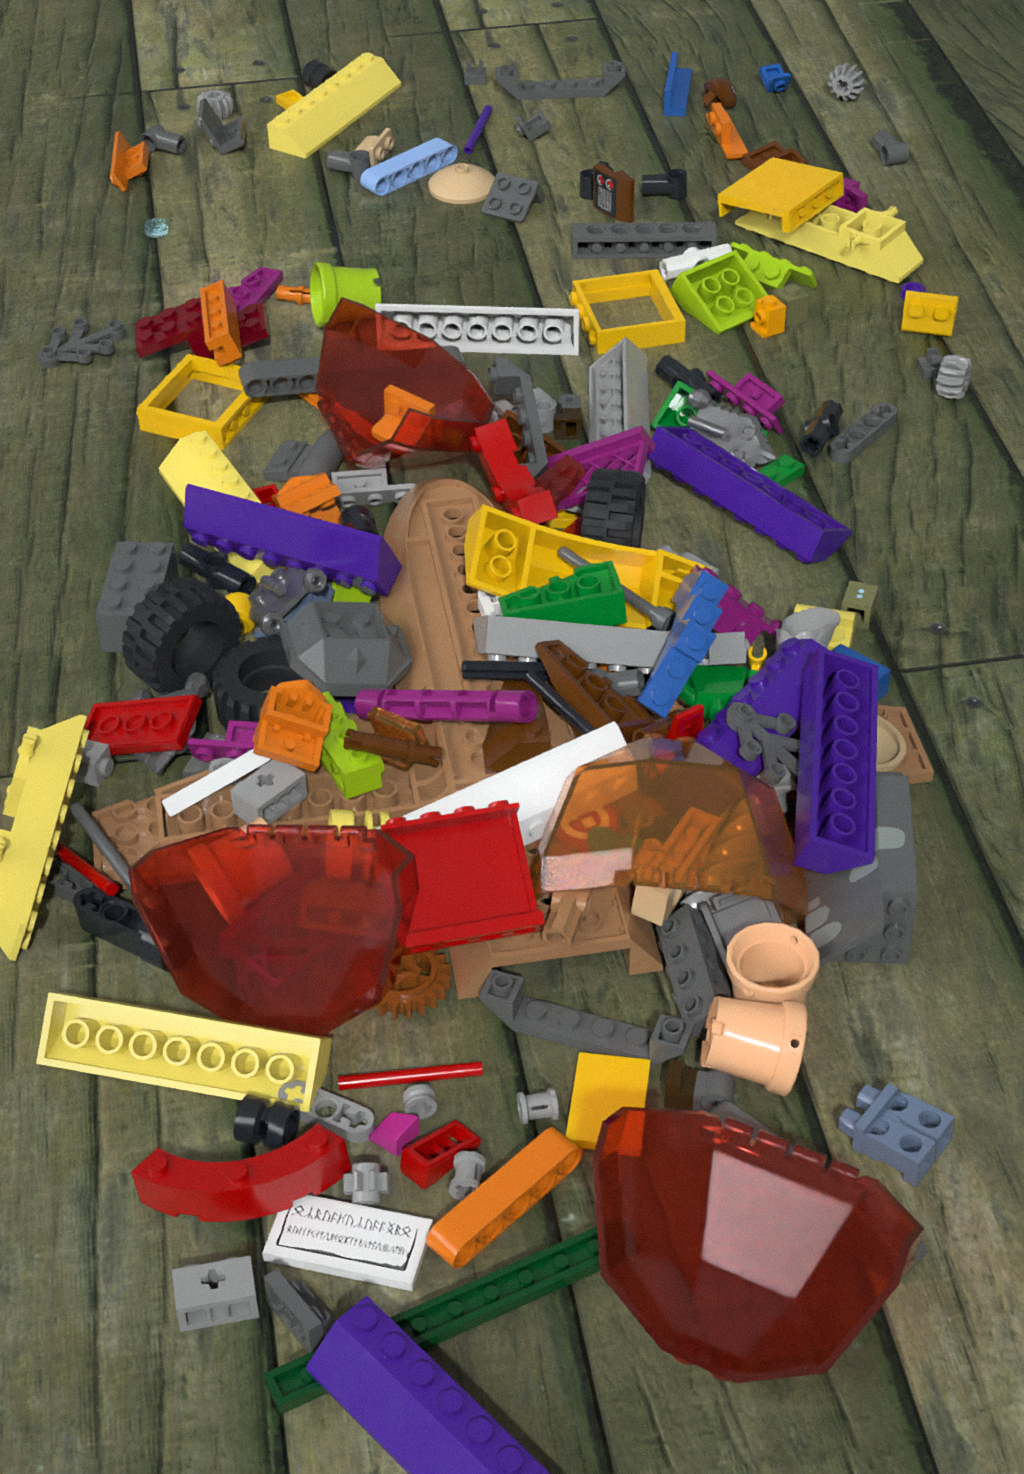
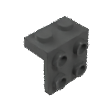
M206 98L200 100L197 123L200 129L208 134L212 147L218 149L221 155L239 150L245 144L247 122L243 116L223 125Z
M497 172L482 207V212L486 216L520 224L525 221L532 202L543 204L546 196L540 183L537 181Z

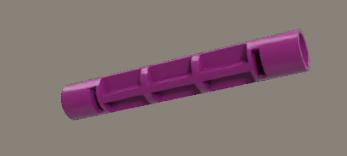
M362 689L356 696L355 710L359 718L363 720L531 723L537 715L538 703L535 694L530 690Z

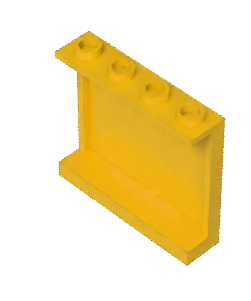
M772 157L718 194L719 216L723 217L736 207L781 217L782 232L791 233L844 195L843 173Z

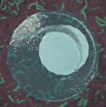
M150 219L144 224L145 234L151 238L163 237L168 233V224L164 219Z

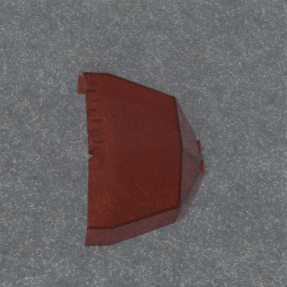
M341 297L324 328L316 392L323 398L317 402V407L346 459L362 468L380 469L433 465L471 453L472 450L468 440L471 437L470 431L488 424L495 407L494 401L478 377L433 339L366 305ZM390 384L435 404V415L408 408L390 439L380 442L372 436V427L385 415L384 389Z
M248 824L246 833L239 827H225L149 850L128 869L133 903L181 995L225 1020L317 1036H324L377 1005L394 985L419 892L415 855L383 830L368 829L367 826L342 825L340 836L337 825H309L307 833L305 825L277 824L275 833L272 824Z
M621 1107L602 1121L592 1158L600 1273L659 1348L673 1355L677 1361L683 1364H694L710 1371L711 1375L719 1380L735 1383L827 1373L913 1266L924 1227L879 1180L867 1175L859 1177L860 1169L833 1159L829 1170L824 1168L827 1159L826 1155L796 1144L792 1155L787 1154L790 1141L763 1130L758 1132L756 1140H752L753 1126L727 1117L724 1125H722L718 1116L706 1111Z

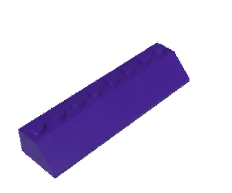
M657 426L652 437L655 443L654 452L647 454V457L654 461L653 465L655 467L673 473L672 477L675 480L693 486L692 490L695 493L708 496L713 499L715 506L733 512L735 519L755 526L754 530L763 536L772 537L776 540L775 544L785 550H792L797 554L796 558L807 564L825 561L852 535L853 530L689 427Z
M187 484L185 488L184 528L192 536L191 540L199 546L207 547V545H210L226 554H230V552L238 553L247 560L252 561L255 558L262 560L269 566L277 567L280 565L288 570L295 567H300L304 571H307L309 568H318L327 576V579L335 581L340 586L345 588L357 587L369 595L378 593L388 596L402 568L401 563L383 536L192 484Z
M794 637L782 642L779 650L765 661V665L756 674L748 679V683L741 691L732 696V700L728 705L715 715V719L706 728L698 733V737L691 745L681 751L678 759L671 766L667 767L663 771V775L654 783L661 790L658 796L668 817H683L689 808L713 817H720L764 767L762 752L755 761H747L740 755L739 733L728 726L726 722L727 709L732 703L741 702L750 705L755 713L777 718L780 713H787L796 722L795 727L788 735H782L774 729H764L768 733L790 738L801 725L804 670L818 647L825 648L812 638L798 639ZM752 734L753 739L760 743V741Z
M818 647L803 674L793 865L822 874H830L869 865L874 861L879 666L822 647Z
M365 1296L336 1320L306 1365V1371L408 1474H550L368 1296Z

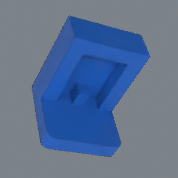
M780 63L762 66L758 72L767 93L786 90L792 77L790 73L783 72Z

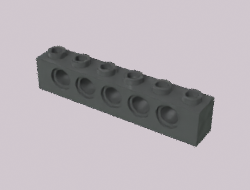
M715 222L572 223L573 259L670 258L682 255L691 247H697L702 250L714 247L717 243Z

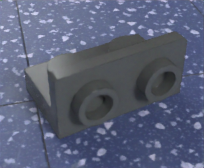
M276 1268L264 1276L267 1303L309 1354L318 1349L336 1321L302 1280L294 1281L292 1278L286 1280Z

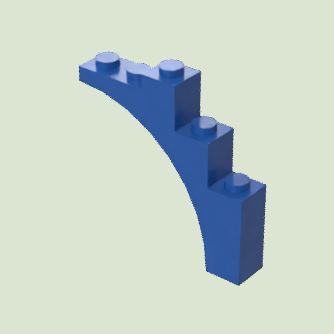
M704 570L685 575L671 599V602L677 606L672 630L653 672L636 701L637 703L661 718H666L696 665L702 662L717 636L711 630L723 612L717 606L729 588L728 585Z

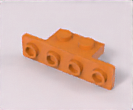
M712 103L711 112L706 113V120L726 159L739 160L748 151L721 103Z
M117 131L115 132L110 179L115 187H119L122 192L127 191L129 179L140 177L146 172L149 147L143 141L131 148L123 134Z

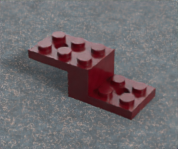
M201 297L189 299L182 305L167 308L157 315L144 317L135 323L136 351L140 358L186 340L196 356L209 359L214 358V350L210 351L205 344ZM263 302L250 304L243 310L237 311L241 348L270 337L267 310Z

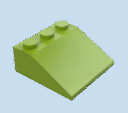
M736 249L679 273L669 290L685 312L718 335L753 320L756 299L768 295Z

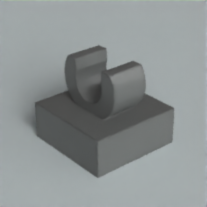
M468 60L464 75L465 85H486V67H483L482 60H479V67H472L471 60Z
M938 347L927 348L926 356L917 357L916 366L923 380L937 379L940 364L944 359L943 355H938Z

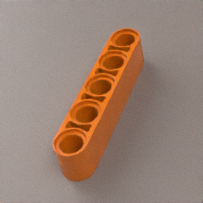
M554 1127L546 1129L443 1216L429 1231L426 1237V1245L454 1269L462 1268L566 1178L579 1164L583 1155L582 1148Z

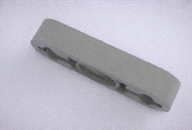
M295 1080L291 1083L283 1084L278 1091V1098L286 1100L288 1094L284 1091L287 1088L294 1089L296 1086H301V1093L304 1094L306 1082ZM320 1088L317 1090V1096L314 1098L312 1109L310 1108L309 1112L300 1111L301 1121L312 1126L319 1124L353 1143H362L369 1140L368 1136L375 1129L374 1115L371 1110ZM295 1098L293 1100L295 1102H303V1100L299 1098ZM325 1106L336 1109V1112L330 1117H321L316 1114L320 1108ZM360 1121L364 1122V1125L359 1124L356 1128H352L351 1123L357 1125Z

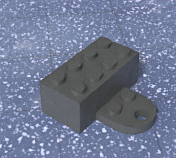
M116 541L95 613L102 652H123L122 645H125L122 642L123 631L127 630L126 621L135 612L133 609L138 602L141 603L146 598L144 595L150 590L155 591L159 584L165 581L171 583V579L179 578L174 543L160 541Z

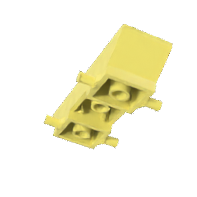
M830 204L791 233L782 232L781 217L749 210L735 221V225L743 227L747 231H754L767 238L782 241L786 245L804 249L808 253L818 254L827 260L840 262L847 267L862 270L869 275H876L891 283L899 284L923 264V257L905 231L906 221L894 217L898 214V210L896 207L893 208V206H890L883 212L864 207L859 212L854 213Z
M81 714L42 730L28 726L27 733L23 735L22 743L18 748L19 759L11 785L7 788V797L4 802L5 807L3 815L11 816L15 819L11 832L0 829V947L9 960L16 961L19 950H27L35 925L46 880L61 833V827L67 812L68 802L89 734V730L83 729L87 716Z

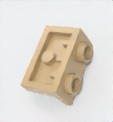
M386 128L379 137L375 135L367 136L355 149L369 152L371 167L383 161L388 152L393 149L394 138L391 136V129Z

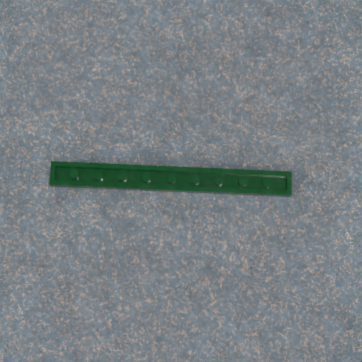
M621 1216L390 1318L420 1348L426 1350L639 1254V1244ZM316 1350L263 1373L264 1383L280 1415L328 1394L306 1371V1365Z

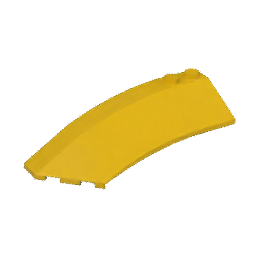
M484 504L469 518L464 542L466 585L499 597L528 586L540 588L549 584V578L559 576L563 579L573 575L575 567L558 556V549L564 546L591 564L612 560L622 585L655 607L661 606L663 608L666 606L676 613L677 606L671 602V599L685 575L692 574V569L695 565L702 569L705 567V565L662 549L653 551L627 547L565 533ZM625 601L627 623L617 624L616 627L647 629L652 626V622L649 620L650 617Z

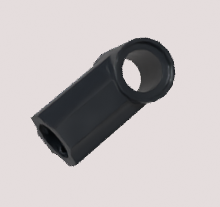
M600 161V162H599V163H603L606 167H608L611 171H613V168H611V167L609 166V163H608V162H604V161ZM594 167L580 172L579 195L584 199H593Z
M672 169L666 174L642 175L643 196L667 195L668 198L674 200L685 198L687 196V172L683 169Z

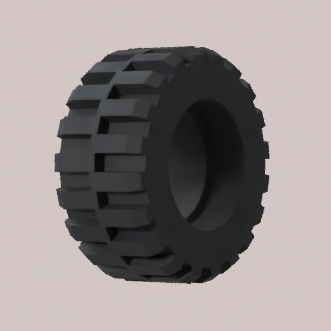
M599 468L593 471L585 498L581 537L627 547H641L646 501L645 478L641 473L609 468Z
M192 577L171 579V583L165 581L159 584L155 591L150 590L144 595L146 598L141 603L138 602L133 608L135 612L132 616L128 617L126 621L127 630L123 631L122 642L125 644L122 645V651L127 667L162 696L185 689L187 678L195 672L205 674L210 682V686H212L213 673L217 664L223 656H227L229 650L234 647L239 648V641L237 640L241 637V626L239 625L241 623L235 606L209 585ZM189 629L182 642L174 648L180 636Z
M266 636L258 637L257 641H245L241 644V647H234L229 650L227 656H223L217 664L213 673L212 684L218 720L226 731L229 720L259 722L261 708L268 693L263 691L270 690L271 686L276 687L281 682L303 680L300 675L289 667L280 636H274V638L266 639Z

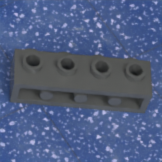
M687 903L671 914L663 926L656 925L660 939L658 945L666 960L667 966L665 970L672 982L674 989L672 996L679 1007L681 1019L695 1022L691 1037L695 1036L701 1041H706L707 1029L705 1024L714 997L732 998L718 949L705 917Z

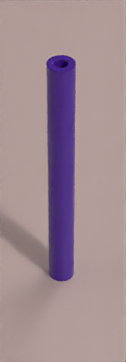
M490 105L484 107L464 147L466 154L472 153L493 111Z

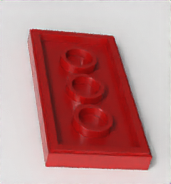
M196 694L94 703L83 729L89 730L88 740L108 744L111 755L183 750L203 701Z

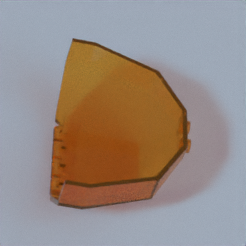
M645 734L644 739L634 741L577 767L565 779L529 869L536 901L546 893L605 887H626L632 881H634L636 886L660 888L662 875H665V888L694 891L697 879H699V890L701 892L729 894L731 882H733L734 895L759 897L760 900L771 901L783 907L784 924L791 925L807 917V880L802 867L793 865L794 843L774 787L697 743L696 739L692 737H679L676 740L664 739V736L661 734Z

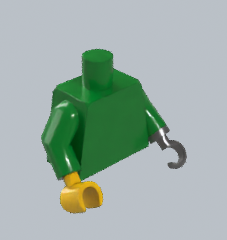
M753 646L749 648L748 663L751 666V670H748L747 667L696 665L678 698L688 707L698 704L703 705L704 719H710L712 722L715 719V715L723 710L732 700V696L741 691L748 683V679L765 665L767 650L764 648L762 657L754 658Z

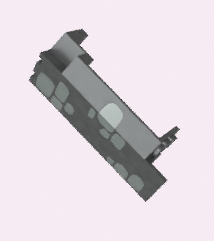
M876 771L875 854L872 864L830 874H822L800 867L802 932L813 940L819 951L820 967L830 961L907 964L919 893L909 776H903V772Z

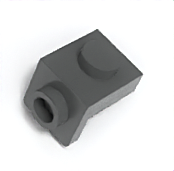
M542 111L525 122L522 121L518 114L514 116L517 124L514 126L521 137L525 135L530 142L538 136L544 135L547 130L552 128Z

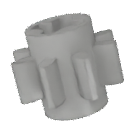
M364 1162L352 1164V1174H343L344 1195H352V1204H380L381 1194H389V1175L387 1172L380 1173L379 1163Z

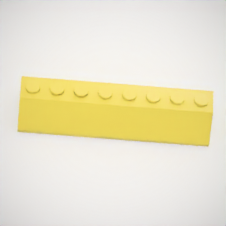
M372 53L361 54V56L350 62L346 67L267 124L269 148L306 159L401 87V81L382 57L374 56Z
M206 430L194 432L191 435L180 438L159 466V473L184 507L187 484L261 503ZM230 552V554H227L229 563L255 577L256 586L262 576H270L275 569L282 567L284 570H288L280 565L277 567L269 566L262 560L255 558L252 561L247 560L238 553Z
M49 992L36 1064L242 1100L246 1094L250 1093L269 1098L271 1105L281 1101L297 1105L300 1111L309 1112L314 1104V1098L317 1096L318 1088L321 1089L327 1074L332 1038L71 993ZM295 1080L306 1082L304 1094L301 1093L302 1087L296 1086L294 1089L287 1088L284 1091L288 1094L286 1100L278 1098V1091L283 1084L291 1083ZM295 1098H299L303 1100V1102H295L293 1100Z

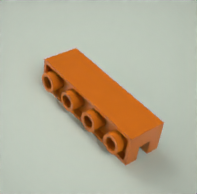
M222 279L200 289L205 344L210 351L214 350V359L219 367L234 363L242 357L236 302Z

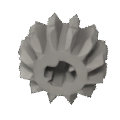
M849 62L837 65L834 71L829 74L830 80L827 85L833 87L830 93L835 92L837 94L836 99L842 97L844 102L850 98L853 100L864 90L862 85L866 79L860 77L863 71L858 72L856 70L857 64L850 67Z
M209 89V91H203L197 96V112H199L200 100L206 98L220 121L221 119H228L233 114V99L226 90Z
M946 355L944 357L936 379L938 395L948 399H962L965 392L968 391L972 375L970 358L962 355Z

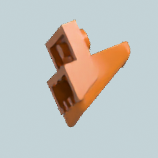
M391 384L384 389L385 415L372 427V436L391 448L406 453L434 444L436 440H441V418L435 416V404Z
M324 472L315 475L291 477L277 494L271 496L277 508L338 524L341 513L335 503V497L341 495L337 484L331 483Z
M307 679L279 683L276 687L271 686L261 708L259 722L253 734L252 742L255 743L253 754L315 772L320 763L323 739L329 731L333 705L328 704L326 697Z

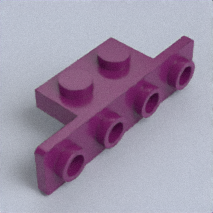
M710 369L706 372L710 381L708 384L723 394L733 407L738 405L744 414L747 413L757 417L760 425L766 431L772 430L778 435L783 432L777 418L773 415L785 403L782 395L749 372L735 386H732Z
M695 565L692 569L693 573L704 570L715 578H719L714 571L706 566L702 569ZM728 584L729 588L717 606L723 612L713 629L719 633L745 632V638L749 640V645L754 642L763 630H766L776 638V629L782 627V622L776 618L773 621L764 615L766 612L760 605L753 601L749 604L741 598L742 593L737 588Z
M229 720L225 741L189 738L187 746L193 757L200 761L211 762L219 758H232L235 760L254 749L255 743L252 740L258 722Z

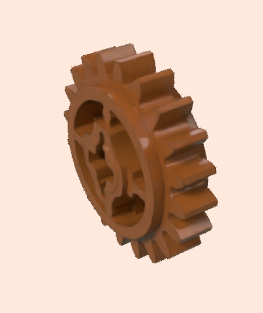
M394 939L393 944L390 945L383 940L380 941L381 949L379 950L369 947V957L360 956V966H355V990L358 991L359 1001L367 1002V1009L369 1011L378 1007L380 1017L384 1016L387 1012H392L393 1020H396L399 1014H405L407 1019L410 1020L412 1012L415 1011L425 1016L426 1006L437 1009V999H446V990L451 987L450 965L446 964V955H438V950L402 956L399 939ZM422 970L426 972L428 976L422 975ZM377 980L383 981L384 986H382Z

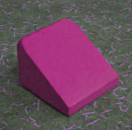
M391 1112L371 1132L368 1139L398 1157L402 1150L419 1135V1117L411 1114Z

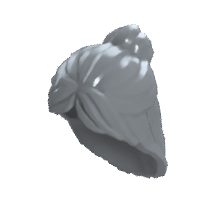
M814 607L802 610L801 612H795L786 617L782 622V627L776 629V652L781 647L782 642L794 637L798 639L812 638L827 648L835 628L840 623V614L832 609Z

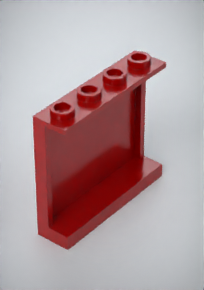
M500 800L490 803L487 808L475 809L474 806H463L455 809L454 813L441 815L438 811L422 814L420 819L408 821L405 817H396L387 820L386 824L381 825L379 840L402 956L541 931L545 921L542 910L538 911L517 816L520 808L519 802L509 804L507 800Z

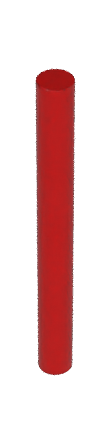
M58 841L54 852L57 857L107 895L113 896L118 892L117 884Z
M482 1061L346 1075L338 1076L339 1091L475 1077L483 1076Z

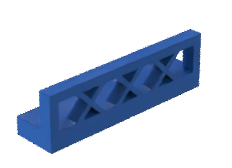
M672 52L664 91V115L685 117L692 80V69L678 68V52Z

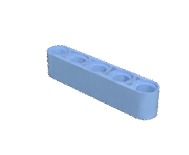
M434 138L365 170L361 175L360 184L366 190L378 196H384L452 164L458 155L457 147L441 138Z

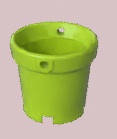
M315 262L310 276V300L316 326L325 328L331 327L337 322L376 318L375 304H381V287L376 286V283L373 281V279L379 278L377 270L375 268L332 266L327 262Z

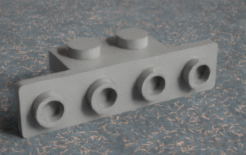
M386 468L331 472L332 483L337 484L341 495L335 497V503L342 508L362 504L379 506L388 502L399 503L402 497L416 485L415 483L388 485Z

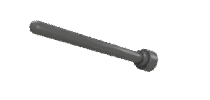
M563 546L558 549V556L575 568L591 564L567 547ZM622 585L625 601L650 617L649 620L658 631H669L673 627L676 616L674 611L666 606L663 608L661 606L655 607Z
M73 803L70 807V812L138 901L137 907L156 916L164 917L168 907L159 895L148 893L80 803Z

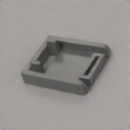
M765 878L757 880L762 892L758 896L752 883H748L712 898L718 911L712 914L711 907L707 901L700 904L726 972L727 946L735 934L747 926L763 922L783 923Z

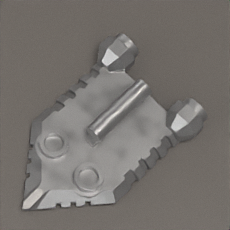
M701 388L692 390L688 398V404L694 410H697L698 413L696 417L691 415L688 419V426H691V429L751 467H756V464L762 465L777 460L770 444H767V438H764L765 434L761 431L762 427L757 417L747 413L742 414L741 411L733 410L729 406L725 407L721 403L717 404V402L711 399L706 390Z
M282 567L275 569L270 576L264 575L261 577L260 582L257 584L258 588L248 597L251 605L248 618L259 624L260 629L265 634L277 635L281 622H284L283 616L308 591L320 592L324 589L327 576L318 568H309L307 571L300 567L284 570Z
M195 672L187 678L185 689L156 698L196 694L202 698L207 696L210 690V682L205 674ZM141 689L133 694L131 700L151 699L154 697L150 691ZM195 719L183 750L132 753L131 755L159 776L175 754H181L188 749L187 742L196 731L197 720Z

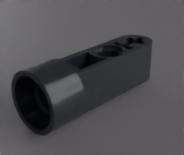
M85 888L75 894L73 904L80 926L85 932L139 956L143 961L166 972H174L179 969L189 956L193 943L192 932L189 928L165 917L156 916L115 896H109L97 888Z

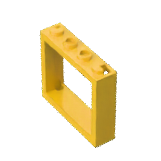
M658 269L572 281V292L569 295L570 305L574 306L575 309H579L583 332H587L589 344L594 346L597 355L605 354L624 337H627L639 349L685 342L686 320ZM650 296L663 321L601 330L589 304Z
M187 354L164 380L152 390L150 395L139 404L136 415H138L139 426L142 431L180 439L194 432L206 430L220 450H224L271 396H247L238 375L241 366L225 364L219 367L213 359ZM192 379L242 391L216 422L165 410Z

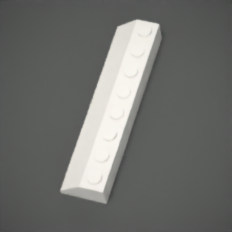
M375 304L378 350H402L452 345L458 347L460 352L579 355V309Z
M614 721L402 817H405L408 821L420 819L422 814L438 811L441 815L454 813L455 809L463 806H474L475 809L487 808L490 803L500 800H507L509 804L519 802L520 808L517 816L525 846L554 833L556 828L569 826L578 819L600 812L638 794V770L623 735ZM379 826V827L375 828V830H376V835H377V840H378V846H379V851H380V856H381V861H382L384 876H385V879L387 880L386 871H385V865H384V860H383V855H382V850H381V845H380V840H379V831H380V827H381V826Z

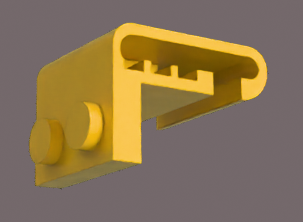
M906 290L901 331L952 337L959 297Z

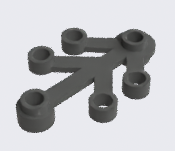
M77 318L73 320L74 331L68 343L61 347V342L67 339L66 329L62 326L54 327L51 329L52 340L49 346L43 347L37 353V360L44 368H55L61 364V361L89 363L92 361V353L108 355L114 352L113 342H119L126 338L125 325L120 320H111L107 323L104 330L83 337L84 333L89 330L88 320Z
M732 703L727 709L726 722L732 730L739 733L740 755L747 761H755L762 752L765 767L763 776L772 784L780 783L786 775V769L777 762V758L798 777L799 761L788 751L799 753L800 740L771 734L764 729H774L782 735H788L796 725L794 718L787 713H780L777 718L755 713L754 709L746 703ZM752 734L760 741V743L753 739Z

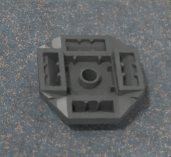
M310 601L293 618L280 624L279 634L289 667L303 679H307L315 684V687L321 693L329 691L331 696L356 697L362 689H393V685L399 682L411 670L413 659L400 626L392 624L377 603Z

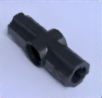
M670 355L662 357L656 365V373L668 381L672 389L679 380L695 390L701 388L708 391L712 400L717 403L721 402L722 394L706 383L704 374L700 369L693 368L689 370Z
M832 399L824 401L815 417L805 420V434L799 443L803 452H807L811 456L818 455L828 439L839 434L838 422L844 412L840 403H836Z
M190 542L182 547V551L178 556L179 564L204 577L206 584L211 588L217 590L226 589L231 593L241 592L248 595L252 593L253 588L256 586L255 577L229 563L226 553L221 551L209 552Z

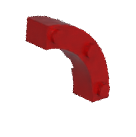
M506 418L470 431L471 437L468 440L473 453H478L492 486L491 492L496 504L501 503L506 513L536 524L558 518L550 490H545L540 486L535 488L534 478L526 465H519L513 453L518 448Z
M316 1124L294 1141L278 1149L237 1161H194L169 1154L157 1148L131 1171V1175L140 1202L156 1211L173 1217H178L180 1214L198 1216L199 1221L232 1222L264 1217L292 1208V1201L310 1193L317 1196L343 1178V1174L349 1173L352 1169L345 1139Z

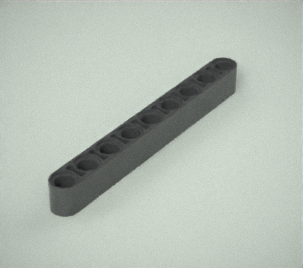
M449 345L250 362L241 366L238 375L247 396L266 397L389 386L390 384L400 385L455 380L466 374L467 364L459 348Z

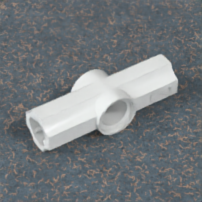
M726 243L702 250L697 247H691L682 255L663 259L660 262L662 278L665 281L676 279L681 272L731 252V246Z

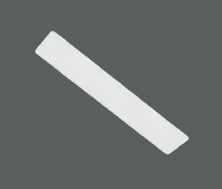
M254 749L164 799L162 804L169 816L172 817L270 761V758L253 754Z

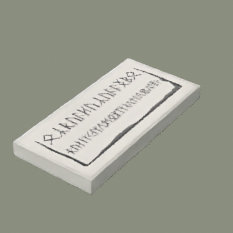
M306 1195L292 1201V1208L278 1212L262 1253L264 1261L413 1291L427 1249L426 1237L433 1227L432 1219L312 1195Z

